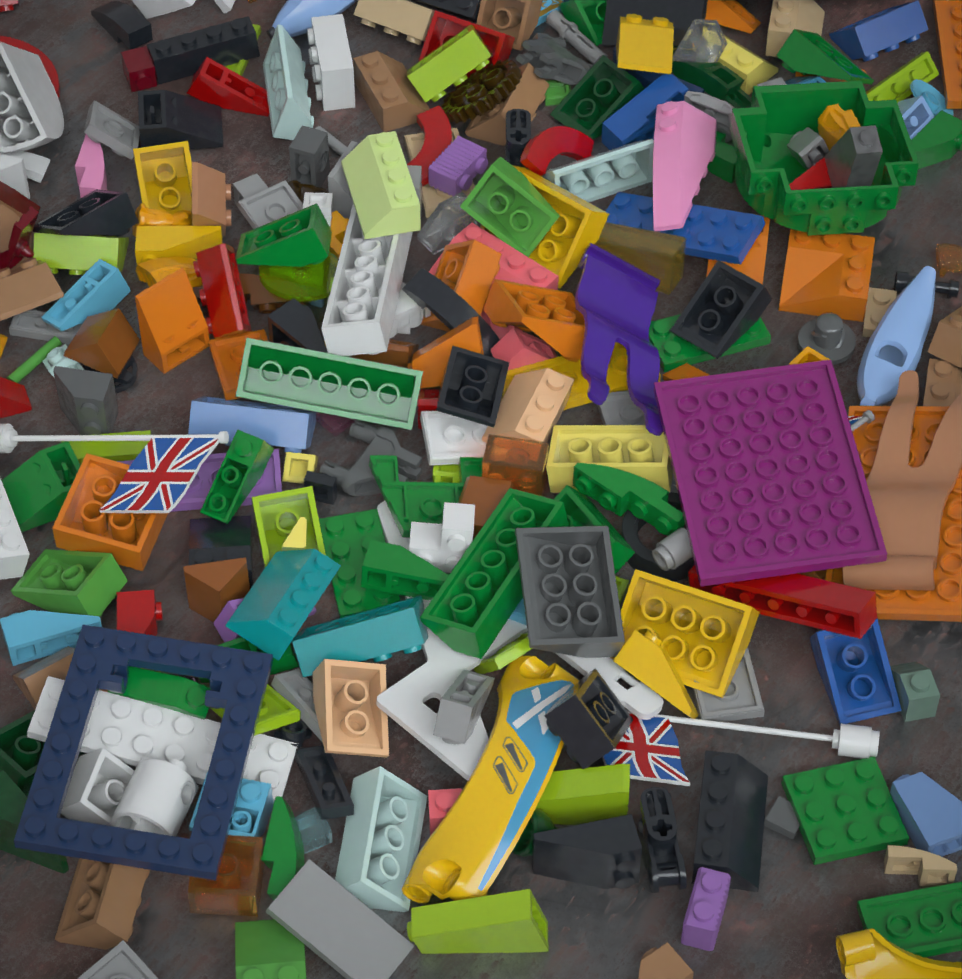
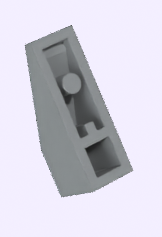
M464 669L441 698L433 735L442 737V740L449 744H465L473 733L495 678Z

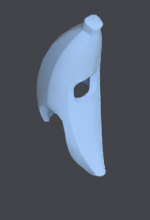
M930 266L923 267L891 303L871 335L863 353L857 375V391L861 400L860 406H882L891 401L897 395L900 375L907 370L915 371L933 315L936 279L934 268Z

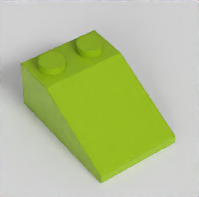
M312 486L252 497V508L264 567L268 565L277 551H282L283 543L300 517L307 519L306 549H316L326 555Z

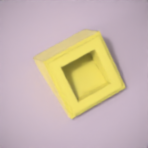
M286 452L282 481L304 484L307 471H316L318 457L311 454Z
M300 517L283 543L282 551L306 549L307 519L305 517Z

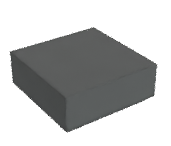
M778 796L765 818L764 826L794 839L800 827L791 802Z

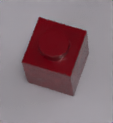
M147 46L121 52L123 72L131 92L157 86L155 66Z

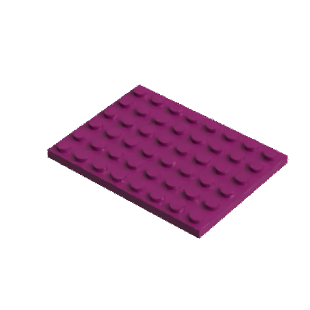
M831 359L654 383L655 398L700 587L886 561V547Z

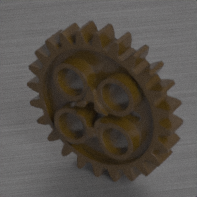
M506 59L503 62L499 60L494 65L490 63L487 68L471 73L470 77L461 85L454 87L455 91L448 93L449 97L444 99L445 103L441 105L444 113L451 123L455 122L456 124L460 121L465 123L469 118L473 120L477 115L482 116L485 112L491 111L495 104H501L503 98L510 96L509 92L515 90V85L520 83L519 79L522 78V72L513 60L508 61Z

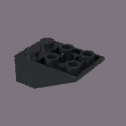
M168 90L138 91L141 147L188 141L189 149L224 147L221 106Z

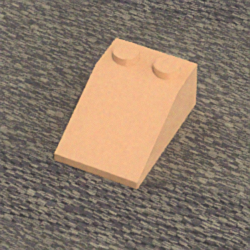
M324 659L313 671V703L325 753L385 758L389 756L388 715L376 705L377 696L387 690L386 664Z

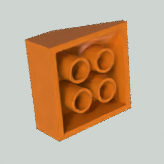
M790 229L778 311L814 316L834 313L844 320L864 322L875 237L845 233L808 236L807 232Z
M494 279L484 307L485 313L494 325L504 328L511 325L527 332L533 331L559 352L563 358L572 362L581 360L585 320L582 313L576 309L575 297L571 292Z
M86 453L52 530L57 548L68 551L112 553L118 565L144 571L168 513H100L99 510L115 493L131 465Z

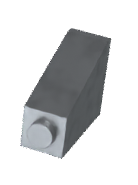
M876 125L850 127L824 156L832 188L871 186L883 152Z

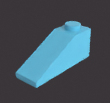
M99 259L64 294V297L60 298L41 318L56 329L64 331L83 323L88 316L113 310L131 290L118 268Z
M36 610L13 613L7 617L0 618L3 637L13 666L52 655L67 646L75 648L82 625L102 627L99 616Z

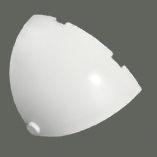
M0 42V153L34 149L59 138L64 130L63 112L55 88L39 55Z

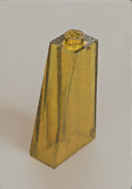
M608 222L605 223L599 239L594 245L659 279L660 285L656 290L670 295L683 278L686 238Z

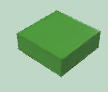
M546 80L550 85L545 93V106L559 105L571 91L570 84L557 80Z

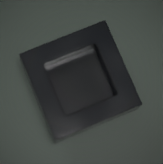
M307 471L304 478V487L312 486L315 501L334 505L337 499L336 477L325 473Z

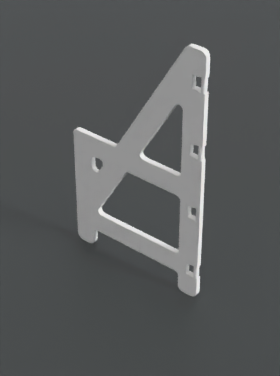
M386 501L381 502L377 506V511L386 543L400 545L409 550L410 538L401 536ZM423 600L424 610L431 601ZM508 619L482 659L452 650L427 627L428 639L425 644H422L427 662L377 696L376 705L467 781L473 773L489 740L481 715L473 733L465 744H449L444 742L442 737L433 735L438 713L433 712L424 702L430 698H437L441 701L443 695L464 669L471 671L482 660L491 657L500 648L527 632V625ZM556 653L584 676L596 668L621 704L638 718L648 720L662 710L663 698L647 685L633 678L610 657L583 658ZM622 678L632 687L627 690L617 681Z

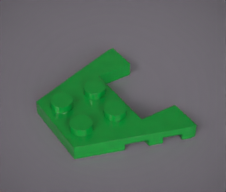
M370 455L369 467L401 536L405 538H410L411 522L442 524L444 502L458 503L467 477L470 475L483 477L487 464V458L460 457L458 464L460 483L400 482L397 456Z

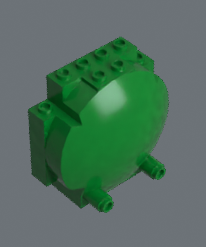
M862 81L753 86L751 107L732 108L730 133L737 154L735 180L738 190L744 200L756 212L764 217L773 219L775 223L781 226L807 232L808 236L864 232V228L883 220L887 216V211L895 209L901 196L902 186H913L916 183L919 161L897 101H869ZM839 104L844 111L852 109L861 127L876 125L883 152L871 186L804 190L790 189L789 184L807 170L793 157L787 144L790 143L791 138L797 132L803 131L807 127L819 134L818 118L827 106Z

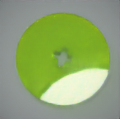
M329 252V256L317 265L309 264L304 267L260 265L259 278L262 285L278 297L288 300L294 298L297 301L320 300L330 296L339 258Z

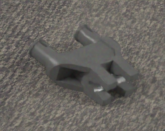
M536 33L532 40L523 41L522 47L529 52L523 55L518 54L516 60L522 65L529 62L532 66L538 67L535 68L533 73L540 78L554 79L571 85H577L596 64H587L581 58H577L567 51L564 38L560 36L551 37L546 33Z
M356 419L355 423L351 425L350 437H355L370 445L353 467L347 469L327 459L319 473L336 477L337 484L341 485L345 493L352 496H368L381 493L369 467L370 455L397 456L400 482H408V478L417 481L422 474V468L419 467L422 457L401 448L391 428L386 426L376 428Z

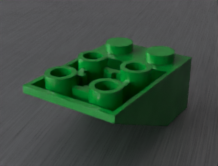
M68 441L40 450L1 480L21 533L57 519L81 466Z

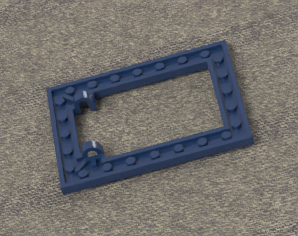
M82 625L14 838L15 848L217 880L273 664V654ZM129 666L207 678L210 680V690H206L205 706L225 709L190 839L59 818L99 689L124 694L128 684Z

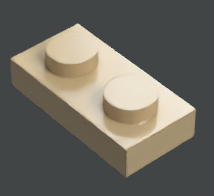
M869 287L863 337H871L885 312L895 300L897 291Z

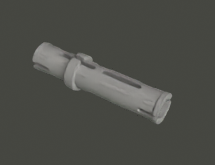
M557 10L549 13L546 23L557 31L559 36L564 38L565 42H569L591 63H596L603 55L608 57L607 54L602 52L578 30V26L574 22H569Z

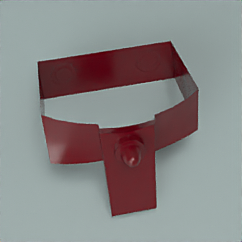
M0 181V200L23 214L20 220L14 223L8 244L9 249L0 253V269L6 267L12 269L24 257L32 258L34 256V252L29 246V239L41 207Z

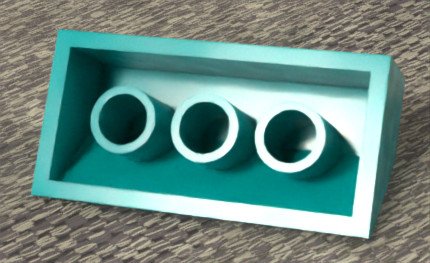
M316 549L277 551L225 626L267 654H273V657L279 661L341 565Z
M416 596L303 628L292 641L303 677L313 675V671L324 659L361 662L373 658L374 662H380L391 658V653L403 650L404 654H409L422 649V644H425L428 639L427 627L420 620V616L424 612L422 596Z

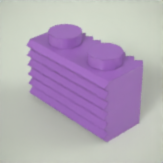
M457 136L454 142H451V145H448V148H445V151H442V154L429 166V185L431 187L434 186L435 189L438 188L444 193H448V195H452L454 198L462 190H468L473 178L477 174H483L488 166L487 149L461 136Z
M704 867L698 868L683 922L681 943L683 945L706 951L714 950L729 894L731 877L728 873Z

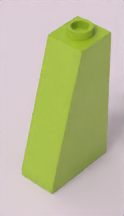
M630 764L554 771L536 809L545 812L551 818L553 824L579 825L627 815Z
M530 889L411 908V921L407 923L408 938L410 942L416 944L421 954L533 953L549 951L548 921Z

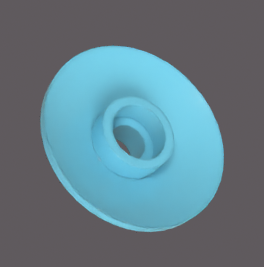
M918 79L911 82L910 89L913 96L922 95L934 116L941 110L952 116L954 115L953 109H946L945 97L936 88Z

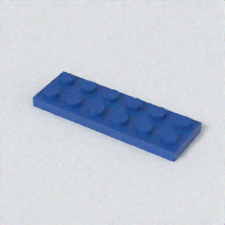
M617 192L605 211L609 213V216L599 239L741 265L765 226L763 216L693 204L683 228L655 232L653 197Z

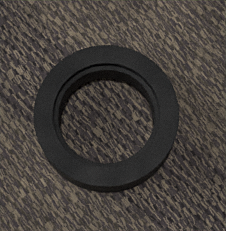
M669 492L668 504L682 512L678 493ZM627 510L622 522L621 536L635 551L627 561L634 570L637 569L671 581L689 578L688 572L695 565L693 557L676 569L662 570L655 562L652 551L646 548L638 537L639 530L648 522L635 517L631 511Z

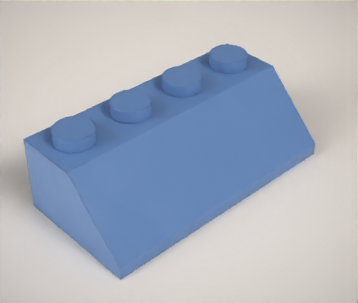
M202 396L191 401L188 435L219 434L220 431H227L229 441L225 445L230 446L238 429L266 441L272 447H284V452L302 453V449H307L311 446L318 412L278 404L233 399L225 400L224 398Z

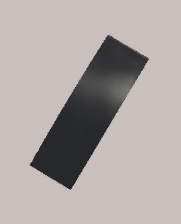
M111 1L91 11V15L117 43L123 42L130 50L153 40L151 23L134 8L125 3Z

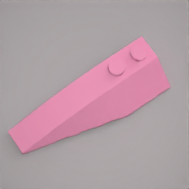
M670 101L657 105L653 148V223L655 232L683 228L693 206L692 199L694 195L699 193L700 181L706 177L708 173L707 166L709 162H713L715 157L716 119L685 101Z

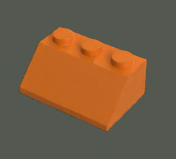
M475 239L445 245L435 277L454 290L481 316L492 281L500 269L499 261L502 254ZM432 312L431 316L427 318L423 315L421 325L448 332L451 331Z

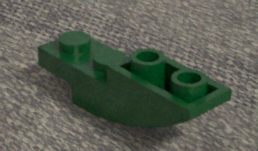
M683 49L673 51L672 73L676 77L703 88L710 96L728 102L735 108L751 107L752 98L740 88L744 80L732 70L716 60L697 52Z

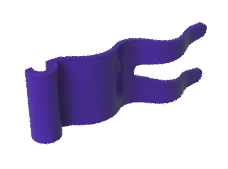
M590 243L579 263V268L583 272L575 295V307L582 313L585 320L581 370L583 377L589 383L587 395L597 405H603L606 401L610 389L606 382L609 361L615 342L622 344L627 350V385L631 400L643 411L646 429L653 435L660 436L663 433V427L654 393V383L658 382L660 356L658 349L649 341V327L658 297V292L655 290L660 285V280Z

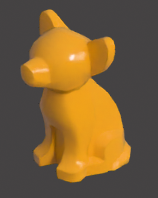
M140 203V206L135 211L139 223L132 226V235L136 237L137 226H192L191 212L182 210L170 214L165 210L151 209L146 207L145 204Z

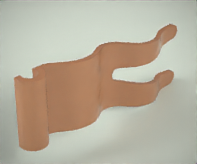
M907 370L900 375L897 395L888 411L880 436L876 458L866 481L886 547L887 559L884 562L843 567L844 585L878 590L935 589L934 569L937 568L943 510L962 467V390L946 411L936 431L924 464L919 467H911L908 463L914 415L919 398V377L917 372L913 370Z

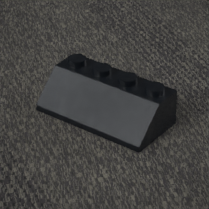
M249 16L146 45L155 66L159 85L195 75L206 57L223 66L238 63L243 59L249 60L260 56L256 31Z
M705 751L691 884L695 882L698 868L704 867L728 873L731 877L730 889L758 892L768 775L739 754Z

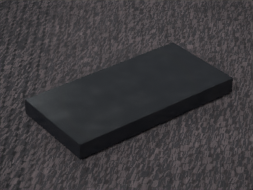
M607 0L602 46L615 47L620 16L626 17L627 14H637L646 20H653V17H663L672 22L674 27L673 48H702L708 0Z

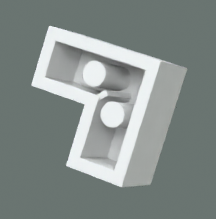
M444 502L442 524L411 522L409 551L443 572L451 573L473 542L475 505Z

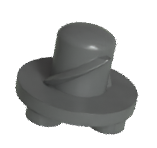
M824 313L817 319H813L802 326L799 331L797 345L801 352L809 346L831 359L832 364L835 365L846 361L854 354L856 337L852 329L843 323L838 315Z

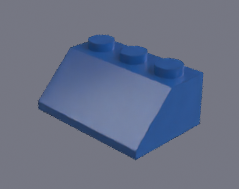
M919 0L887 8L831 32L829 36L852 60L862 58L866 62L877 58L878 51L884 49L886 53L899 48V42L905 40L907 44L920 39V33L929 30Z

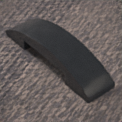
M421 268L402 290L422 309L427 307L450 330L470 318L478 316L484 355L493 357L490 349L500 339L491 327L454 290Z

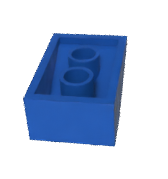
M878 619L874 621L861 639L826 630L818 631L810 637L816 665L839 726H841V723L849 724L902 711Z

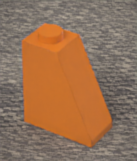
M478 316L470 318L413 353L412 363H408L407 367L423 371L420 389L441 386L452 346L484 355Z

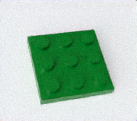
M875 757L782 776V787L787 799L791 802L800 825V832L814 865L886 850L888 845H907L909 836Z

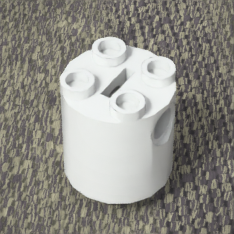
M147 756L141 757L113 814L111 825L176 837L199 788L194 779L186 772L187 766L177 759H170L167 762Z

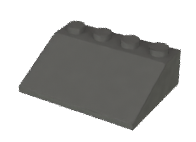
M608 526L516 528L515 537L529 647L583 658L616 657L625 640Z

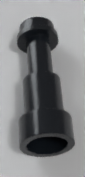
M897 271L894 280V291L900 294L915 276L909 275L908 272ZM950 279L949 283L935 281V293L947 294V297L950 299L951 297L957 298L959 281Z

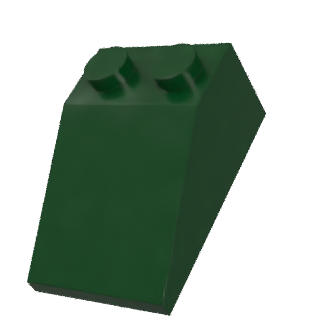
M603 55L550 115L563 126L579 130L594 140L602 135L603 122L642 92L644 87L639 80L624 69L617 68V64Z
M35 710L0 728V772L4 770L27 797L45 744L43 741L27 737V731ZM79 752L78 759H79L80 756L84 755L85 753H84V752Z
M2 770L0 772V850L62 874L69 871L66 856L15 848L14 838L28 797Z

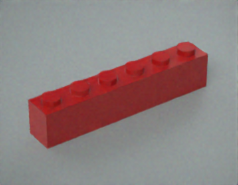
M695 565L688 572L690 587L751 606L759 611L761 615L861 639L877 619L876 592L797 573L700 587Z

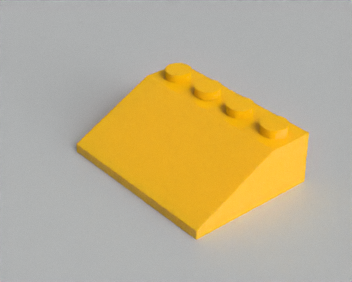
M512 165L528 179L560 215L530 254L529 258L558 275V288L561 289L578 267L590 243L595 244L599 239L609 213L527 168ZM481 224L480 227H481L482 229H484L485 231L489 232V233L492 234L493 236L497 237L496 235H494L491 231H489L486 227H484V226Z
M635 569L621 609V619L625 643L635 630L643 635L648 630L663 641L660 647L668 652L685 686L723 698L747 649L760 612L751 606Z

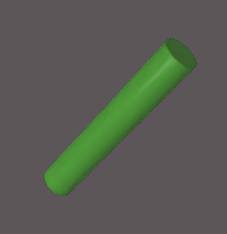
M55 336L51 338L6 379L19 383L42 363L52 349L62 345L59 338Z

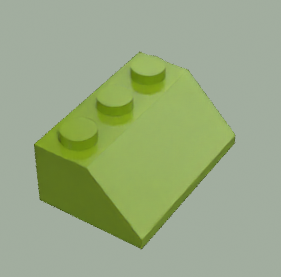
M471 24L407 70V77L425 102H428L430 99L432 102H436L446 94L444 89L451 84L455 87L460 85L468 78L466 74L475 68L476 71H479L489 64L488 58L491 57V53Z
M34 233L33 258H36L37 261L46 262L53 274H58V269H69L70 275H84L86 270H89L99 259L111 264L122 272L129 237Z

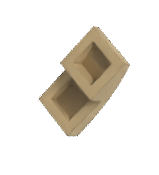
M887 846L884 858V874L918 875L919 886L935 887L954 883L957 864L950 860L916 848Z

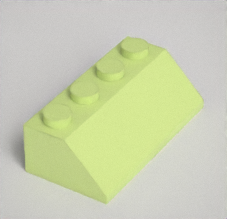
M396 131L368 135L341 161L364 239L420 231V202Z

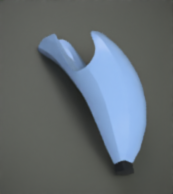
M287 0L277 14L272 27L266 32L271 40L277 25H282L291 37L307 33V29L312 28L311 17L341 14L357 0Z

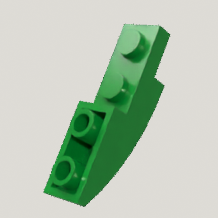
M577 463L574 466L573 486L580 493L588 495L599 502L604 509L611 510L618 516L623 515L629 510L635 517L645 520L654 526L658 532L667 536L679 528H684L685 520L683 513L668 504L669 491L635 474L608 466Z

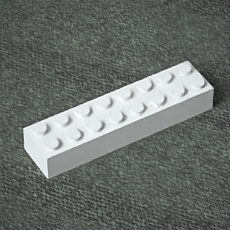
M354 204L352 205L321 327L327 352L346 357L360 354L375 355L387 352L413 233L407 232L364 239Z

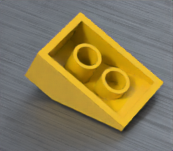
M627 14L626 17L620 16L616 43L617 68L671 74L674 37L673 23L663 17H653V20H646L637 14Z
M188 141L133 149L141 202L148 208L165 210L170 214L188 210L191 212L190 217L192 219V161Z

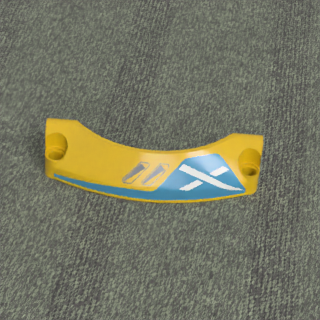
M522 655L508 664L497 687L499 697L498 711L489 740L462 792L418 853L402 887V892L408 899L425 904L430 901L432 894L441 900L449 897L453 901L487 895L489 888L528 824L550 780L564 745L562 739L552 734L546 724L547 719L544 715L551 706L580 680L558 664L553 663L548 666L536 656Z

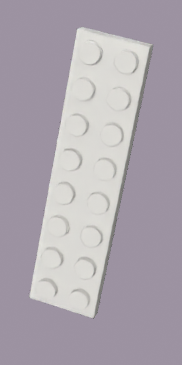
M47 677L27 731L28 738L46 741L65 680ZM99 690L80 752L89 753L103 747L125 764L137 767L143 756L167 762L170 759H177L187 766L186 772L194 781L203 785L209 770L221 723L208 719H199L157 705ZM258 734L253 737L243 779L271 784L274 804L276 796L283 797L297 747L291 745L293 742Z

